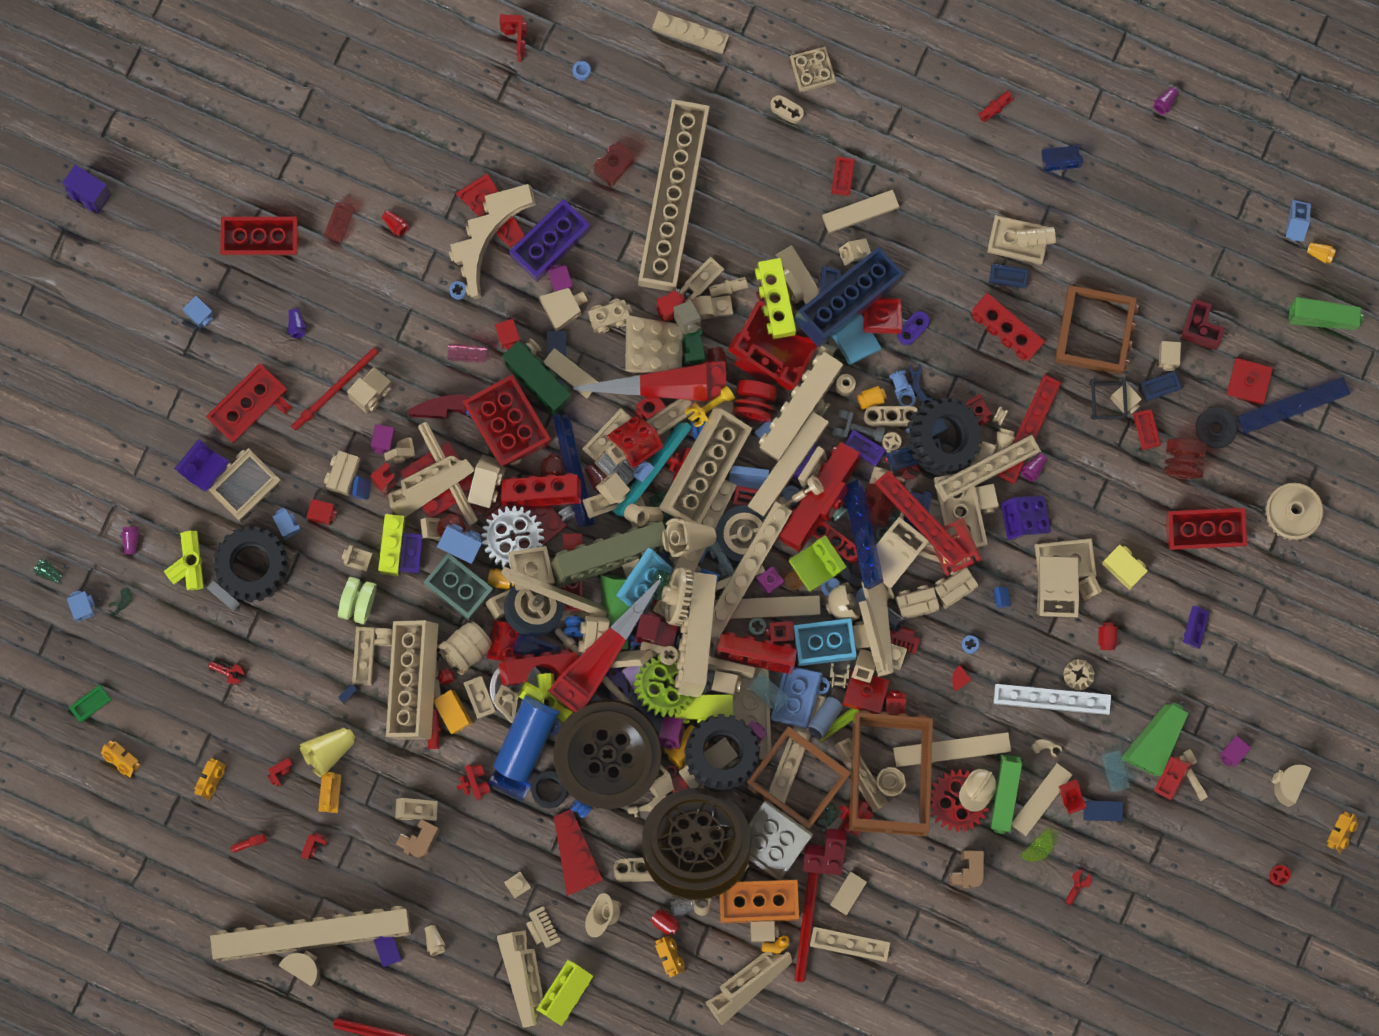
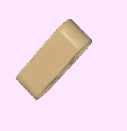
M912 406L869 407L865 411L864 422L869 427H907L908 422L911 421L906 418V414L918 411L917 408ZM875 413L878 419L871 421L867 415ZM894 413L897 419L890 421L887 418V414Z

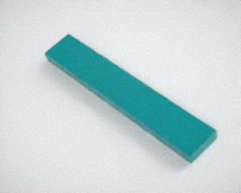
M678 423L663 443L664 448L659 450L649 462L655 468L643 482L636 480L633 483L630 491L626 494L627 498L617 504L612 511L615 515L624 516L626 507L637 502L692 427L688 423Z

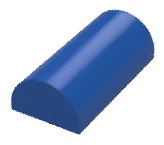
M525 695L494 761V768L510 779L521 782L528 781L560 712Z

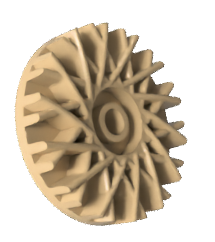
M1284 484L1278 487L1266 502V522L1269 523L1268 526L1273 529V532H1276L1277 536L1284 537L1283 539H1295L1297 541L1309 537L1318 529L1323 519L1321 499L1313 489L1304 484ZM1291 509H1296L1297 514H1294Z
M676 568L670 579L669 586H664L662 591V601L665 602V619L670 625L681 626L685 622V617L688 613L687 606L690 605L691 598L688 597L693 589L691 585L693 576L691 575L692 570L687 568Z

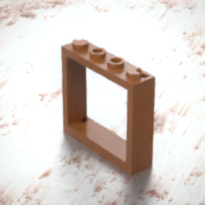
M1069 285L1054 362L1122 375L1124 370L1128 369L1129 359H1126V356L1132 347V341L1129 339L1130 333L1133 334L1136 323L1132 321L1133 316L1137 315L1139 304H1136L1137 298ZM1075 295L1129 305L1118 364L1065 354Z
M788 726L746 783L749 784L748 789L757 795L760 792L765 796L764 801L766 800L772 805L776 804L784 814L792 816L796 819L795 822L804 828L810 829L851 772ZM787 737H790L841 775L808 821L755 782Z

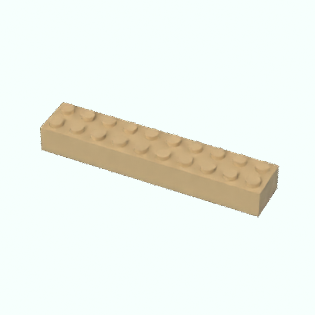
M672 99L638 286L670 292L676 291L710 106Z
M402 906L391 907V911L385 912L383 909L371 910V914L359 911L353 912L352 916L345 917L344 914L332 915V919L327 920L324 917L312 918L313 922H306L305 919L293 921L291 925L279 922L274 923V927L269 928L266 925L254 926V930L236 928L233 933L226 932V930L215 931V935L210 936L213 960L220 962L372 941L380 936L411 935L409 912Z

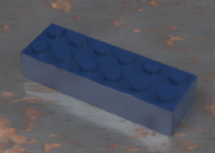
M878 246L797 312L794 322L820 348L898 285L905 273Z

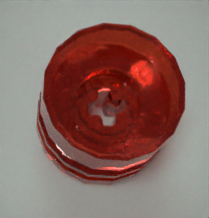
M1168 439L1166 454L1174 458L1164 461L1168 466L1164 467L1163 473L1179 479L1203 478L1204 471L1200 469L1205 468V464L1197 461V459L1206 457L1207 444L1191 439Z

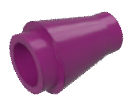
M1170 87L1154 100L1153 108L1162 115L1169 113L1179 94L1178 90Z
M1038 453L1035 458L1022 468V476L1031 482L1037 480L1047 461L1046 456Z
M123 527L121 536L124 554H136L140 535L138 527Z

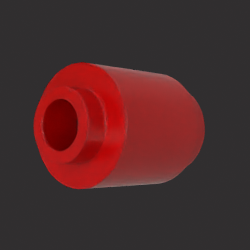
M1102 623V626L1098 627V645H1100V650H1115L1118 627H1114V623Z
M658 909L650 920L654 927L667 936L670 933L674 935L680 927L677 924L679 920L666 910Z

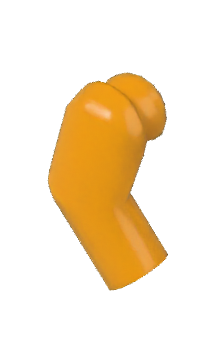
M782 935L774 943L763 942L761 951L780 954L789 946L790 940L786 935Z

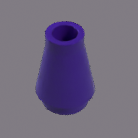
M289 310L288 333L291 338L304 337L307 329L300 310Z

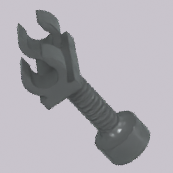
M839 409L837 418L848 420L846 429L834 427L832 436L847 440L849 431L854 430L873 436L874 441L882 443L885 432L884 427L878 426L873 430V428L853 424L852 418L854 413Z

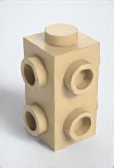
M620 299L612 300L609 302V305L603 307L602 305L594 306L588 311L594 333L599 332V334L606 333L610 330L609 328L615 326L617 328L626 326V318L633 315L630 305H626L625 300L620 301Z

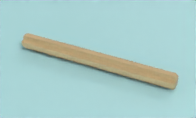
M428 423L420 424L418 428L436 463L445 459ZM457 482L450 487V490L470 526L477 523V518Z

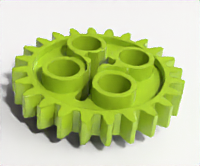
M658 655L656 660L651 657L649 663L646 662L643 667L640 666L638 669L639 673L635 675L637 680L633 683L634 686H637L634 693H640L637 700L644 701L641 705L642 707L649 706L647 712L653 709L655 710V716L658 712H661L662 717H664L668 712L669 716L672 717L674 711L677 715L681 713V709L686 711L687 705H691L693 702L691 699H694V697L677 694L678 688L675 687L673 678L678 676L679 669H677V663L665 665L661 662L660 655ZM655 671L661 672L663 677H658ZM649 689H655L657 694H652ZM667 695L674 696L676 701L669 700Z

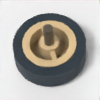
M748 505L736 506L725 512L716 527V544L721 554L727 560L739 564L766 516H761L750 509Z
M515 584L507 594L504 602V614L509 625L516 632L528 637H540L551 632L560 621L564 612V603L529 589L516 590Z

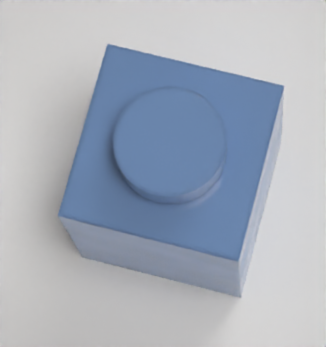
M197 296L183 308L184 313L200 329L203 326H208L213 321V312Z

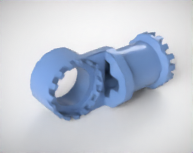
M899 370L889 375L896 388L895 393L899 406L913 407L916 399L912 387L908 385L905 377L906 371ZM904 396H910L912 403L904 405L901 399Z

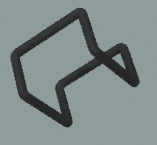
M1092 378L1089 382L1092 394V415L1090 418L1093 420L1124 419L1128 414L1126 378H1122L1120 382H1095ZM1123 385V415L1095 416V386Z

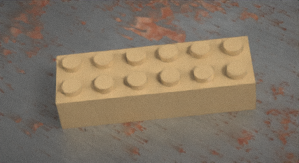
M826 352L816 356L812 362L814 365L813 369L805 372L802 377V385L795 387L791 393L792 400L790 403L785 402L780 410L782 415L779 419L775 417L769 426L771 431L769 434L765 433L759 441L761 445L760 450L776 461L780 460L843 369V364Z
M713 409L710 413L709 421L704 424L659 509L673 518L701 524L752 430L750 426L723 409Z
M694 572L691 584L693 589L688 597L691 598L690 605L687 606L688 613L686 614L685 622L681 624L680 633L683 634L682 639L679 641L678 650L681 652L680 658L678 657L677 669L679 671L675 679V687L678 688V695L701 697L707 681L717 575Z
M426 620L393 621L386 737L397 740L431 739L438 638L437 623Z

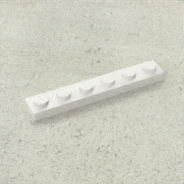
M995 684L993 704L1109 715L1111 695Z

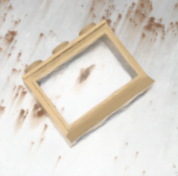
M249 448L246 451L242 450L236 456L237 460L233 464L229 463L226 470L215 480L214 485L208 489L241 524L244 522L243 517L250 511L253 512L257 508V504L264 497L268 498L271 495L270 491L277 484L279 486L283 484L281 479Z

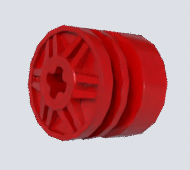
M739 381L736 395L743 399L735 400L734 405L737 407L733 408L732 414L751 422H771L772 415L769 413H772L774 409L766 403L775 402L777 388L758 381Z

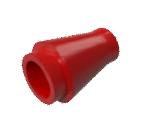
M389 210L383 213L381 219L385 221L394 235L401 237L408 231L409 225L406 220Z

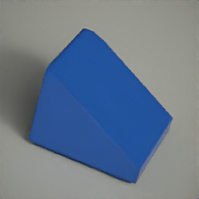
M356 476L352 492L353 497L368 500L371 482Z
M996 587L993 591L996 608L1010 607L1008 588Z

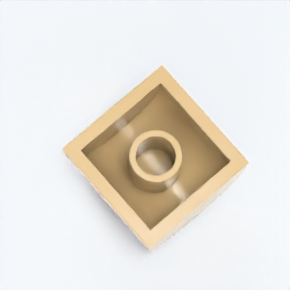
M1294 765L1285 771L1279 770L1274 774L1271 782L1274 783L1275 795L1282 804L1290 807L1296 803L1310 773V767Z
M307 950L304 954H290L280 962L279 966L311 987L316 988L319 983L320 970L315 962L317 957Z

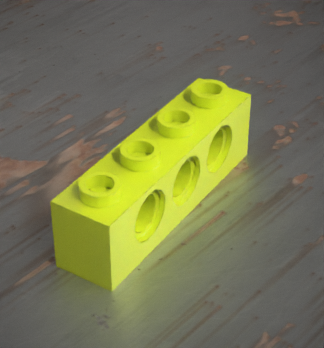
M781 258L758 262L755 274L757 280L760 279L761 281L759 293L760 297L765 300L763 312L764 316H768L769 323H766L768 335L772 334L773 339L794 336L796 328ZM773 277L776 283L770 285L766 282V279ZM776 295L780 298V301L773 303L770 297ZM779 313L783 315L784 319L776 321L773 316Z

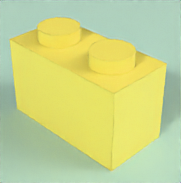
M1119 545L1102 562V565L1130 590L1146 574V565L1141 560H1136L1132 557V552L1126 546L1122 547Z

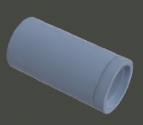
M827 697L807 726L808 732L814 737L822 739L842 711L843 705L837 699Z

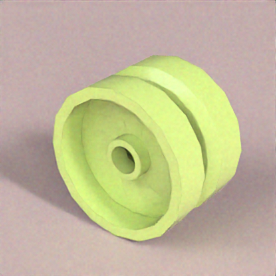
M349 577L341 596L338 617L348 620L354 612V621L365 625L373 605L377 586L375 583L367 581L363 584L360 591V579Z

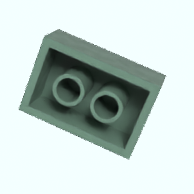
M449 553L446 554L424 581V585L469 622L494 593L492 587Z

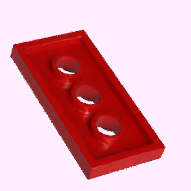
M259 363L205 417L234 444L288 390ZM259 385L264 386L266 389L262 395L255 393V388ZM244 399L252 401V405L249 408L241 406ZM231 412L238 414V419L234 422L228 420V415Z

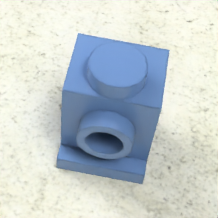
M286 508L275 512L276 515L273 516V519L284 540L301 532L299 525L294 526L297 524L293 513L288 514Z

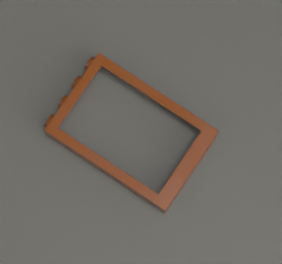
M865 710L855 713L852 733L849 831L927 836L930 831L933 718H928L925 715L908 717V714L903 713L897 714V716L889 715L887 712L870 714L869 711ZM861 726L922 731L919 823L858 819Z

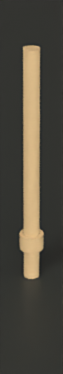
M561 628L554 632L564 643L563 645L566 649L577 652L578 658L582 655L576 645L577 642L572 637L569 638L565 635ZM605 676L602 683L618 700L634 705Z

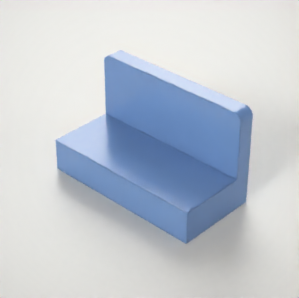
M732 465L729 482L759 490L767 479L769 470ZM740 490V493L756 494Z

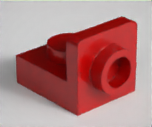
M899 690L886 692L885 712L895 716L901 713L905 714V693Z
M289 758L268 769L270 774L267 776L272 785L276 784L278 787H281L282 784L277 775L284 776L291 772L290 768L293 767V764Z
M314 833L313 836L308 835L301 858L309 860L310 856H315L318 847L315 846L316 842L327 846L328 842L324 840L325 836Z

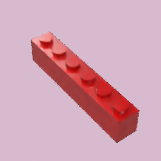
M840 442L838 447L835 446L832 449L828 462H824L820 468V474L817 479L821 482L824 491L819 495L813 493L812 490L808 492L807 496L799 501L800 504L797 509L794 508L792 510L789 521L779 533L781 542L798 552L802 551L820 520L823 519L819 511L837 483L841 481L846 484L861 461L860 453Z

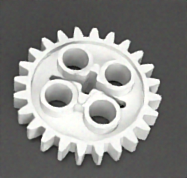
M507 506L505 512L498 509L499 515L497 516L492 513L493 520H486L489 526H483V529L487 532L482 534V537L487 539L482 542L483 545L488 546L485 552H492L489 558L496 557L495 563L498 564L502 561L503 567L507 563L510 565L509 552L504 553L500 550L502 545H510V551L523 550L519 544L521 541L527 540L530 542V545L525 549L543 547L539 543V541L544 540V537L539 535L544 532L543 529H538L541 526V522L535 523L537 516L530 517L531 511L529 510L524 513L523 507L519 511L516 510V506H513L512 511H509ZM518 522L526 524L523 530L516 529L515 525ZM499 526H505L507 528V531L504 534H499L496 532ZM527 532L530 533V535L528 536H520ZM512 533L517 536L515 541H512L510 538ZM499 538H500V539H504V540H502V541H500V542H497V541H496V540L499 539Z

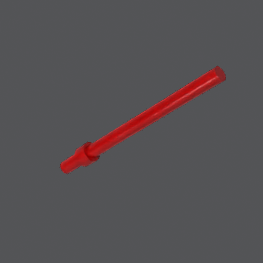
M372 348L308 410L305 409L300 414L301 416L291 425L293 430L297 431L306 421L309 422L314 417L313 415L378 354V351Z

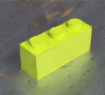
M385 514L378 569L381 575L399 576L402 540L406 521L404 516Z
M701 695V697H694V699H691L693 701L691 705H687L686 711L681 709L679 715L674 711L673 718L683 719L684 724L690 723V720H697V723L701 720L705 721L707 717L712 715L717 717L718 714H724L725 717L733 715V695Z
M567 960L536 1010L562 1026L568 1019L574 1006L578 1003L584 990L589 986L593 975Z

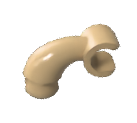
M1039 739L1031 746L1035 753L1048 748L1050 749V754L1055 758L1057 756L1053 753L1054 748L1062 752V748L1059 745H1055L1046 739Z

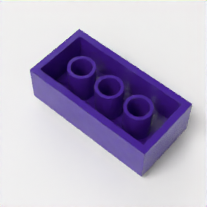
M563 199L510 250V257L538 282L552 266L557 264L591 231L590 224Z

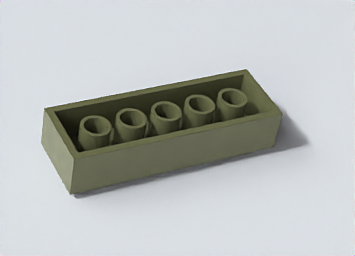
M652 521L640 529L633 527L627 533H615L609 539L603 540V538L593 541L590 545L585 546V544H581L572 551L563 550L558 552L551 563L556 586L560 588L621 568L624 564L639 558L641 559L647 548L661 555L665 551L662 533L666 529L663 522L656 523Z

